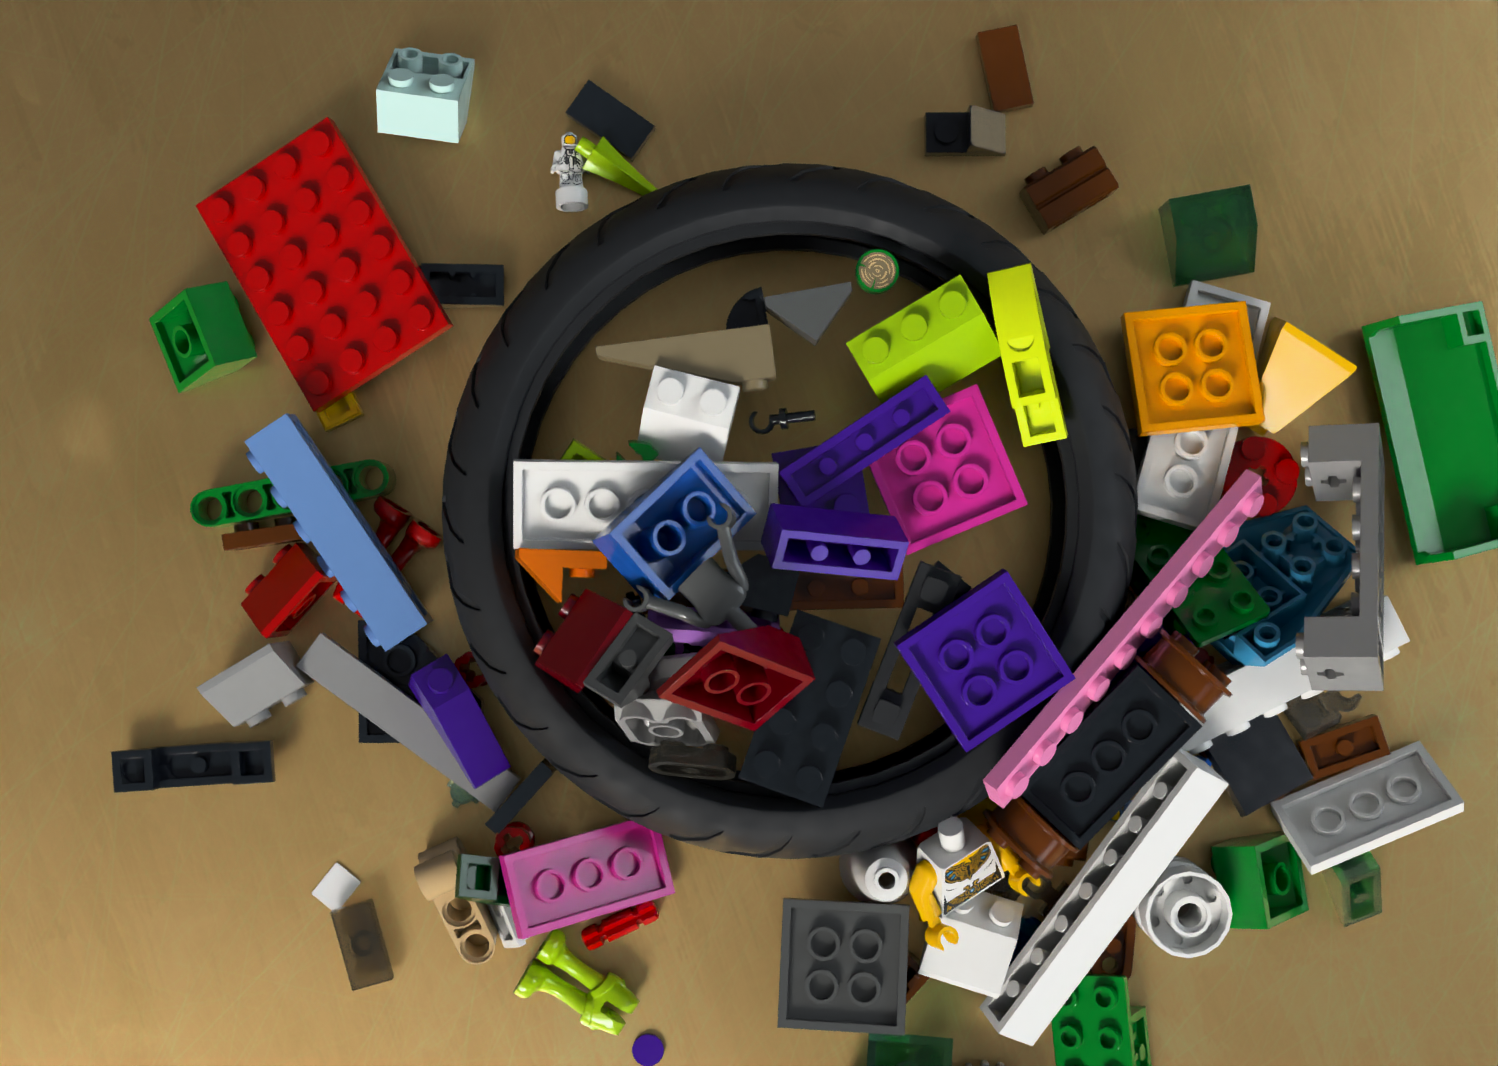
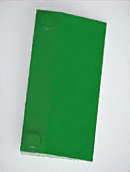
M1483 301L1396 316L1362 326L1365 348L1368 354L1416 565L1456 560L1498 548V366Z

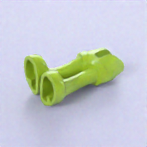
M558 929L552 930L536 954L538 960L535 958L531 960L513 993L520 998H529L537 991L549 993L581 1014L579 1021L591 1030L600 1029L610 1034L619 1035L626 1022L619 1014L605 1006L604 1003L608 1001L618 1009L632 1014L640 1002L639 999L626 987L625 981L616 974L608 972L604 976L579 960L567 948L565 934ZM543 963L554 965L567 972L585 985L589 992L585 993L561 979Z

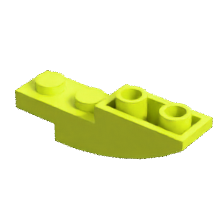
M1031 263L988 272L989 291L1012 409L1015 408L1023 446L1027 447L1065 439L1068 436L1049 353L1050 345Z

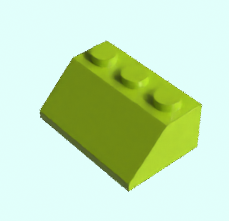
M961 274L846 342L881 404L925 375L928 376L939 393L1001 356L999 343Z

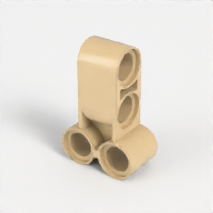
M456 836L418 854L419 864L414 867V873L424 897L428 901L433 900L459 955L469 964L479 965L487 962L493 956L498 931L485 903L468 901L471 907L466 910H457L450 903V901L456 898L458 854H467L461 840ZM473 934H481L487 938L488 942L480 946L474 945L468 940V937Z

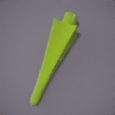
M583 136L575 147V151L587 158L582 169L609 179L642 196L658 190L628 163L604 136L597 145Z

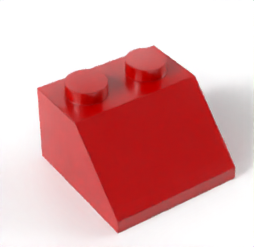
M295 543L293 547L290 544L284 546L272 560L275 564L273 569L266 576L263 574L257 576L245 589V593L248 596L243 600L241 606L258 631L266 639L287 636L337 581L335 576L329 578L324 573L317 561L319 555L306 543Z

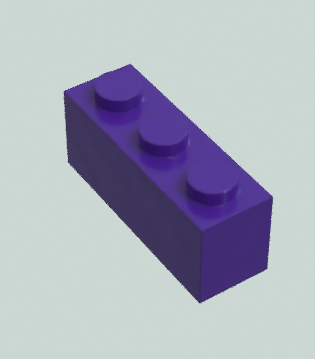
M770 503L760 541L772 569L898 580L909 545V541L895 516Z

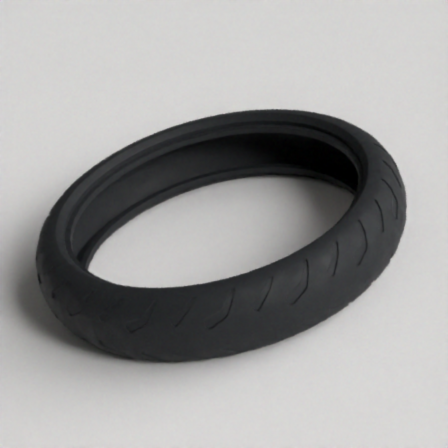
M782 163L777 165L742 166L714 171L675 182L645 194L639 199L609 213L585 229L553 255L527 282L523 290L505 310L486 340L470 372L457 407L448 443L443 477V543L450 589L460 624L481 672L510 719L534 748L561 774L589 796L621 816L654 832L687 844L723 853L757 858L804 859L833 857L867 851L908 839L935 828L940 822L951 816L956 817L989 797L983 779L1058 691L967 753L961 747L947 724L944 723L931 734L898 752L867 764L835 771L822 808L738 778L739 770L698 760L666 745L649 746L631 742L615 721V710L599 694L586 686L577 693L535 665L540 655L533 651L547 629L553 633L555 631L545 612L537 591L535 579L515 559L516 549H513L514 459H532L539 430L552 398L571 365L592 338L621 310L649 290L669 279L707 263L744 254L771 251H804L843 256L858 261L867 251L881 249L889 252L896 259L899 266L898 276L910 280L928 292H932L961 274L998 341L987 273L1031 263L1049 340V353L1068 436L1065 439L1041 443L1047 466L1051 501L1050 538L1045 570L1032 610L1072 673L1077 670L1116 624L1124 611L1133 573L1137 543L1138 496L1136 469L1129 430L1120 399L1095 343L1065 297L1048 277L1035 267L1015 245L989 225L962 208L930 192L914 188L889 177L857 169L821 164Z

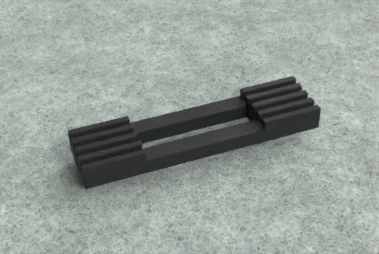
M920 560L879 669L857 721L858 725L899 740L920 683L913 672L910 671L902 693L887 688L900 653L893 642L908 633L917 607L933 613V616L952 603L962 576Z

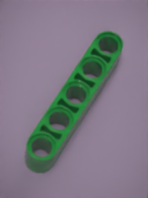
M367 459L330 466L334 473L341 478L344 488L354 502L389 495L396 485L394 470L390 465L378 460ZM379 468L383 473V482L379 488L371 490L366 484V475L371 469ZM269 478L199 492L190 504L192 518L198 524L205 527L223 528L293 514L288 506L282 508L270 492V487L273 484ZM257 490L261 494L262 505L256 512H251L247 507V498L251 492ZM217 498L221 503L222 511L217 519L212 520L208 516L207 506L212 499Z

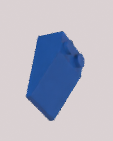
M699 447L619 514L592 542L643 600L644 595L637 589L636 585L647 587L653 596L669 601L678 592L679 586L704 561L713 557L721 549L717 530L709 526L707 515L713 518L717 525H721L726 522L728 513L719 503H725L732 507L737 517L735 525L730 529L733 538L757 513Z

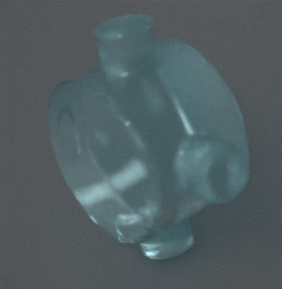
M452 780L448 782L447 786L451 788L450 794L454 807L459 808L460 804H467L470 801L478 803L479 800Z

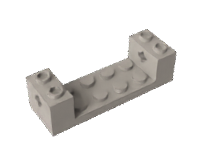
M1379 423L1309 426L1308 442H1301L1300 450L1301 465L1305 467L1306 486H1313L1316 501L1353 500V502H1356V515H1352L1353 540H1355L1356 553H1352L1351 560L1352 578L1355 579V592L1351 593L1352 616L1304 617V632L1296 633V657L1300 659L1301 675H1308L1312 690L1384 691L1385 462Z

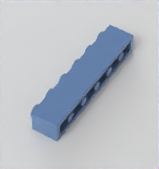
M286 413L244 441L250 449L246 453L248 460L258 473H266L273 484L270 487V492L282 508L289 507L297 519L293 523L297 533L306 543L311 541L320 553V556L317 557L320 567L329 578L336 577L344 589L340 592L344 603L353 613L357 610L367 623L363 626V629L374 646L378 647L381 645L386 652L433 621L296 414Z

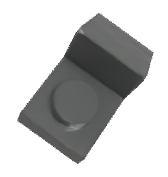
M635 612L583 681L584 686L619 708H623L651 689L648 676L674 642L673 634Z

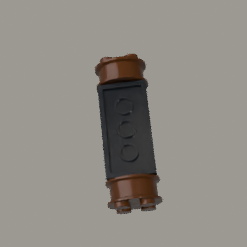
M1161 629L1159 633L1162 638L1143 658L1138 655L1134 658L1155 680L1133 661L1127 669L1123 670L1114 679L1105 696L1098 702L1094 701L1084 712L1079 727L1073 733H1067L1057 744L1056 752L1052 759L1045 766H1039L1031 775L1028 786L1023 794L1017 799L1012 798L1004 809L998 805L993 811L987 808L983 811V815L987 819L986 825L989 828L986 831L988 835L1004 850L1008 846L1015 850L1020 857L1018 863L1034 879L1037 880L1041 875L1052 879L1054 873L1051 869L1069 851L1077 853L1202 727L1180 705L1181 703L1204 724L1206 722L1204 714L1223 695L1229 698L1233 695L1226 688L1232 681L1207 659L1202 664L1194 657L1200 651L1178 631L1174 630L1169 635L1164 629Z

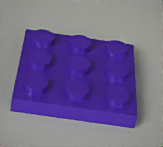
M1003 568L893 642L966 753L1076 679L1012 577Z

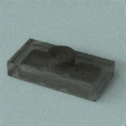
M373 899L333 909L330 913L352 991L392 980L394 973Z

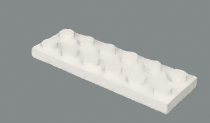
M1192 280L1188 285L1183 307L1246 301L1256 360L1271 303ZM1239 427L1148 436L1136 478L1137 514L1194 531L1220 501Z
M514 459L513 549H598L592 540L619 514L681 461ZM712 461L757 513L733 537L736 550H764L760 541L770 503L778 504L779 464L777 462Z

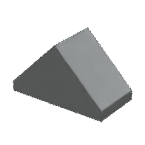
M851 282L767 296L764 297L765 309L772 317L816 346L849 299L852 286Z

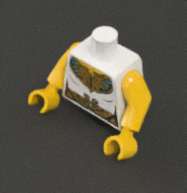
M951 816L938 824V832L919 844L917 847V865L909 883V891L923 922L927 921L929 924L925 931V940L930 946L944 951L941 944L942 934L948 942L953 944L958 943L959 937L956 929L943 924L940 918H944L1005 877L1004 871L1008 870L1010 873L1008 877L1010 887L1023 896H1028L1022 889V882L1026 877L1036 886L1040 887L1041 885L1040 878L1034 879L1019 866L1018 860L1020 858L1010 846L1005 850L1001 848L986 832L989 829L986 825L979 824L975 826L967 817L957 818Z

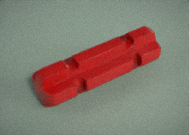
M653 900L638 904L634 909L632 907L626 908L601 920L600 925L594 923L584 928L581 932L582 940L588 950H594L604 945L607 939L611 942L639 929L642 923L647 925L656 921L659 918L658 908Z

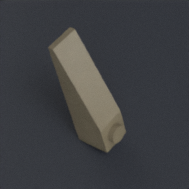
M770 324L595 346L596 355L602 361L653 370L654 365L735 386L742 385L743 392L765 390L769 388V381H776Z

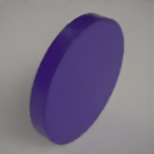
M643 1034L635 1040L632 1054L639 1064L653 1066L662 1059L664 1045L656 1035Z

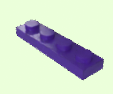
M925 375L779 471V474L800 506L807 507L951 411L928 376Z

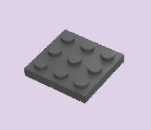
M783 898L777 1028L905 1035L910 905Z

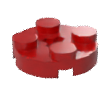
M1251 436L1234 444L1221 498L1246 469L1256 470L1260 467L1264 471L1262 476L1265 478V482L1262 485L1264 503L1254 517H1266L1280 511L1290 502L1297 488L1300 468L1298 463L1293 460L1291 453L1281 443L1268 437Z

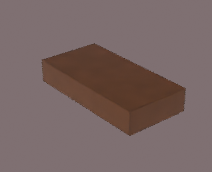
M1017 24L978 32L976 39L991 110L1003 113L1032 107L1034 101Z

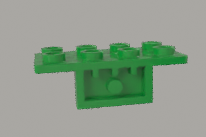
M1137 514V543L1130 586L1138 596L1194 531ZM1222 548L1214 557V562L1209 572L1204 577H1198L1193 582L1183 603L1177 608L1172 607L1163 618L1162 625L1169 635L1174 630L1183 636L1187 634L1197 648H1201L1268 617L1270 608Z
M1086 974L1051 1021L1056 1066H1152L1146 1006H1130L1127 977L1125 975Z

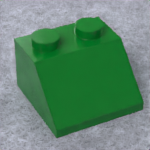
M227 281L186 288L149 318L178 393L187 392L236 372L257 357L254 340L246 329L239 311L238 300L232 294Z
M1284 831L1232 838L1211 846V865L1216 875V881L1222 885L1230 898L1233 913L1230 928L1270 929L1309 910L1301 858Z

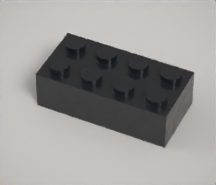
M797 610L789 634L800 638L816 679L754 732L738 778L823 808L881 638Z

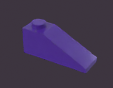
M448 654L411 674L410 689L474 790L511 767L470 688Z

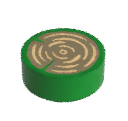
M873 249L864 253L858 260L855 268V278L858 285L870 294H883L889 291L896 283L899 275V266L894 256L881 249Z

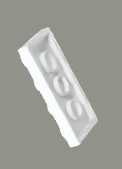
M1420 741L1270 803L1273 816L1311 875L1464 811V801Z

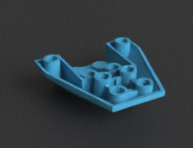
M1307 505L1245 521L1240 526L1235 541L1229 547H1223V549L1269 606L1270 613L1268 617L1210 644L1232 665L1265 667L1295 648L1296 633L1304 632V617H1320L1352 575L1351 560L1352 553H1356L1355 546Z

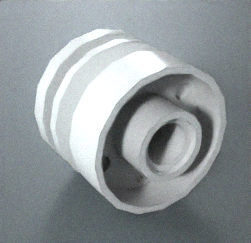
M1175 856L1132 915L1138 926L1158 947L1172 956L1193 958L1206 955L1221 944L1229 932L1233 913L1230 898L1218 881L1189 859Z

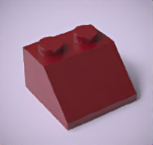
M587 588L580 597L573 593L570 595L558 613L565 620L556 633L547 629L533 650L540 655L535 663L537 667L577 693L584 688L583 681L633 615L627 608Z

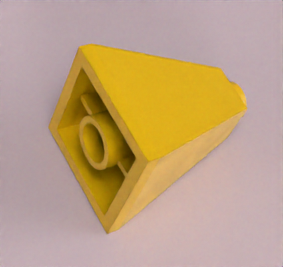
M1274 317L1269 325L1257 363L1265 421L1261 425L1247 427L1262 437L1265 436L1267 431L1275 434L1351 376L1357 369V366L1287 321Z

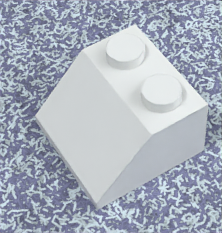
M654 365L643 408L638 440L650 443L659 453L655 459L662 461H683L699 447L712 461H723L740 395V387Z
M983 891L944 918H940L943 924L956 929L959 937L958 943L948 942L942 934L941 944L944 948V951L930 946L925 940L918 974L998 999L1018 940L1024 904Z

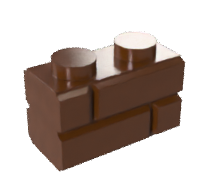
M1077 146L1059 158L1062 165L1048 172L1046 167H1042L1024 179L1027 186L1019 193L1020 198L1029 213L1032 214V218L1042 234H1047L1112 195L1119 188L1118 182L1110 169L1107 168L1104 159L1095 146L1090 147L1084 152L1080 146Z

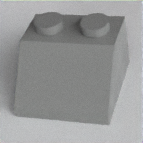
M283 641L267 644L199 685L197 689L233 727L247 723L250 728H253L270 718L272 714L269 709L280 702H283L284 706L287 707L305 697L307 693L304 688L314 683V681L296 667L301 659L291 642Z

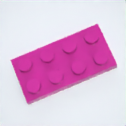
M630 819L499 856L518 939L529 938L675 893L662 834L654 832Z

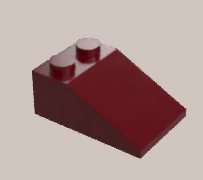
M767 625L718 634L656 691L659 698L756 731L816 678L800 638Z

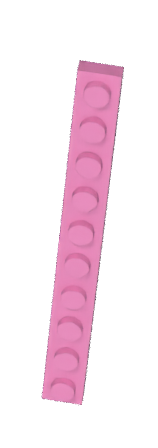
M1248 469L1244 471L1073 673L1076 679L1062 687L983 779L990 800L1004 809L1012 798L1017 799L1023 794L1028 786L1029 778L1039 766H1045L1052 759L1056 752L1057 744L1067 733H1073L1079 727L1084 712L1094 701L1098 702L1105 696L1110 687V681L1120 669L1125 670L1131 665L1136 656L1137 649L1146 638L1151 639L1157 634L1161 628L1163 618L1172 607L1177 608L1183 603L1193 582L1198 577L1202 578L1209 572L1213 565L1214 557L1223 547H1229L1235 541L1239 528L1248 517H1254L1260 511L1264 503L1260 475Z

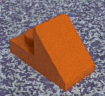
M518 548L515 550V559L556 603L562 602L563 569H569V577L595 578V570L607 569V558L601 551Z

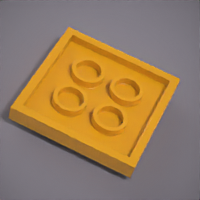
M1246 301L1126 312L1120 317L1138 437L1261 425L1265 421Z

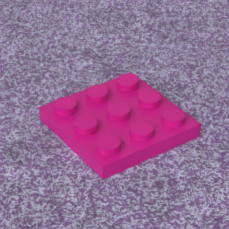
M977 384L942 398L951 412L869 465L889 516L896 517L909 541L906 555L1028 505Z

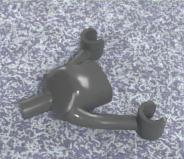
M719 503L728 513L726 522L721 525H717L715 520L707 515L709 526L717 530L724 561L730 575L710 557L678 588V591L693 605L696 611L684 605L655 597L647 587L636 585V587L644 595L642 605L636 607L631 600L624 597L623 604L625 608L639 613L650 609L704 629L718 626L726 620L737 631L756 628L757 625L740 608L747 596L746 592L749 590V582L738 558L730 530L735 525L737 519L734 509L725 503Z

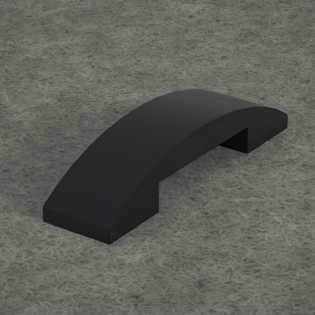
M273 740L186 744L111 752L114 793L148 791L170 787L231 783L239 785L276 781Z

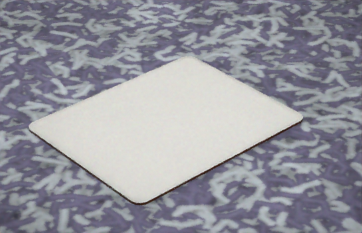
M335 863L312 891V895L334 913H337L360 885L361 881L339 863Z

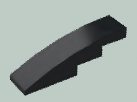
M421 263V266H419L444 309L504 306V265Z

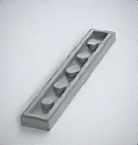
M324 632L318 635L296 665L308 676L492 811L496 812L521 779L519 775L508 769L474 790L420 703Z

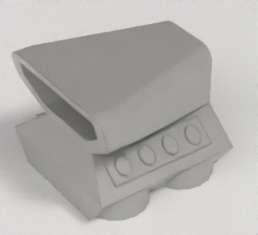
M698 652L663 656L648 676L651 689L646 694L623 708H619L614 704L615 721L631 742L649 746H662L671 742L693 747H704L711 743H716L720 730L713 716L659 698L656 691Z

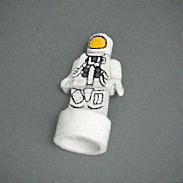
M566 132L561 137V150L554 152L550 170L551 174H554V172L560 173L559 189L555 191L556 209L563 212H579L588 208V191L583 188L582 174L584 172L590 174V172L582 169L587 158L574 150L578 144L577 136L573 132Z

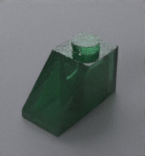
M1370 851L1321 871L1339 919L1344 927L1382 913L1381 872Z

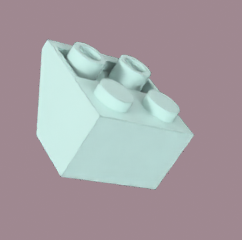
M413 47L395 48L376 88L378 133L459 143L467 123L475 59L461 57L455 53L435 54L422 52Z

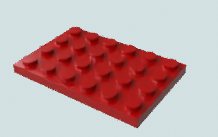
M326 117L195 205L313 412L320 413L453 327L451 320L336 123L329 117Z

